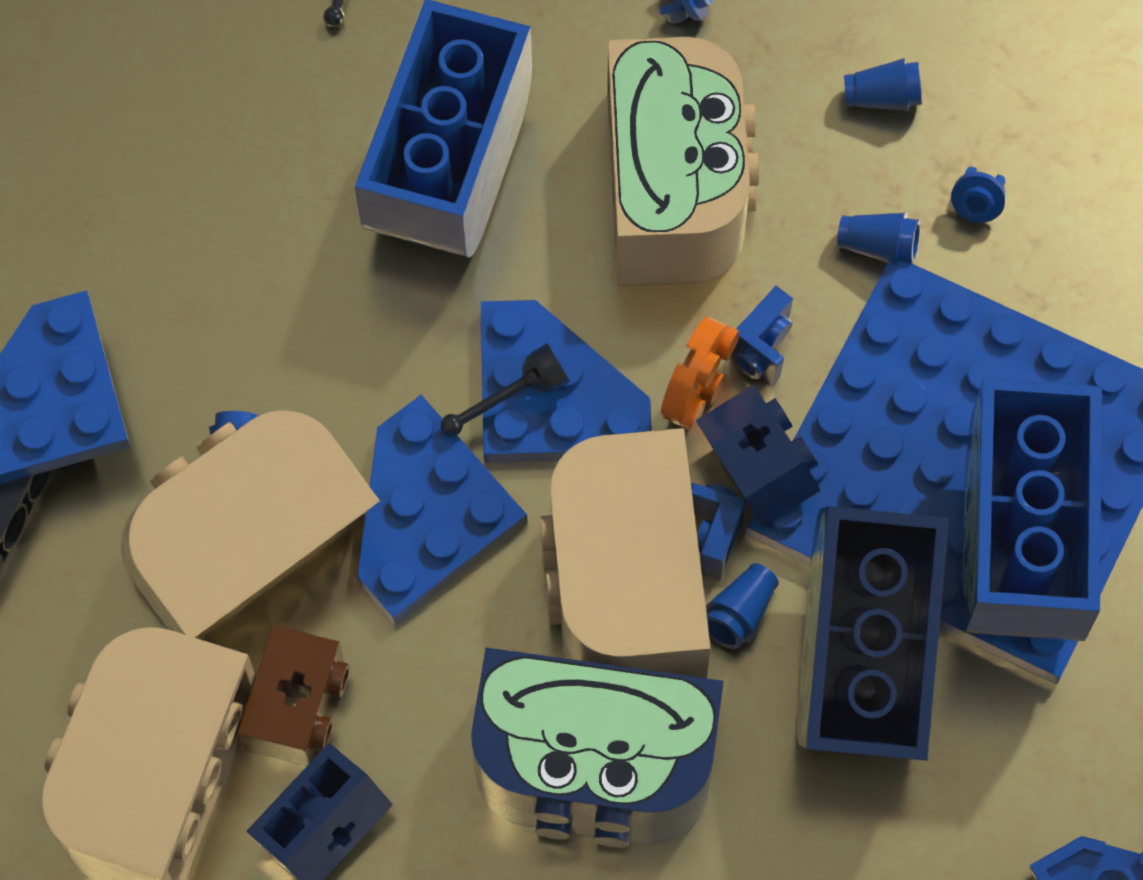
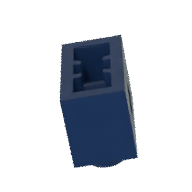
M754 384L696 420L712 449L762 527L821 491L810 472L819 464L801 436L793 441L789 439L785 431L792 428L793 425L776 398L766 403Z
M328 743L246 832L296 880H325L393 804L363 770L332 744Z

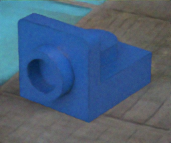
M777 285L736 328L740 331V336L731 354L734 356L733 359L736 365L746 375L753 379L761 377L770 385H774L780 378L784 362L783 356L775 351L774 348L783 341L793 325L789 320L793 298Z
M692 483L694 515L703 518L697 534L698 548L701 554V573L721 581L744 521L746 500L737 498V494L734 491L719 484L710 483L702 486Z

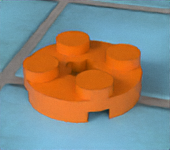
M708 316L699 323L686 347L691 348L683 365L677 363L669 381L661 406L663 418L690 431L695 429L697 426L696 420L702 416L705 404L712 405L721 390L725 374L717 370L722 359L727 361L730 358L740 336L739 330Z

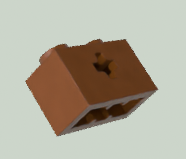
M272 625L238 730V736L244 751L307 766L314 759L316 750L321 751L329 743L333 728V717H329L327 714L333 696L342 697L350 671V664L344 662L340 641ZM299 689L306 690L308 698L299 697L295 706L288 704L286 697L295 698L298 695Z

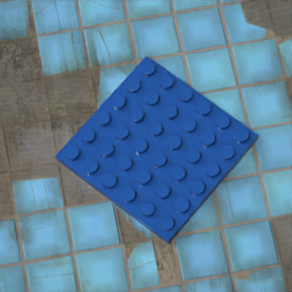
M899 261L898 265L888 262L793 439L795 440L801 436L819 465L810 470L821 491L763 527L753 514L746 528V536L810 566L814 530L820 508L833 506L949 518L939 629L1057 685L1078 641L963 632L961 589L964 484L967 442L973 408L983 378L1102 386L1101 595L1143 507V369L910 262Z

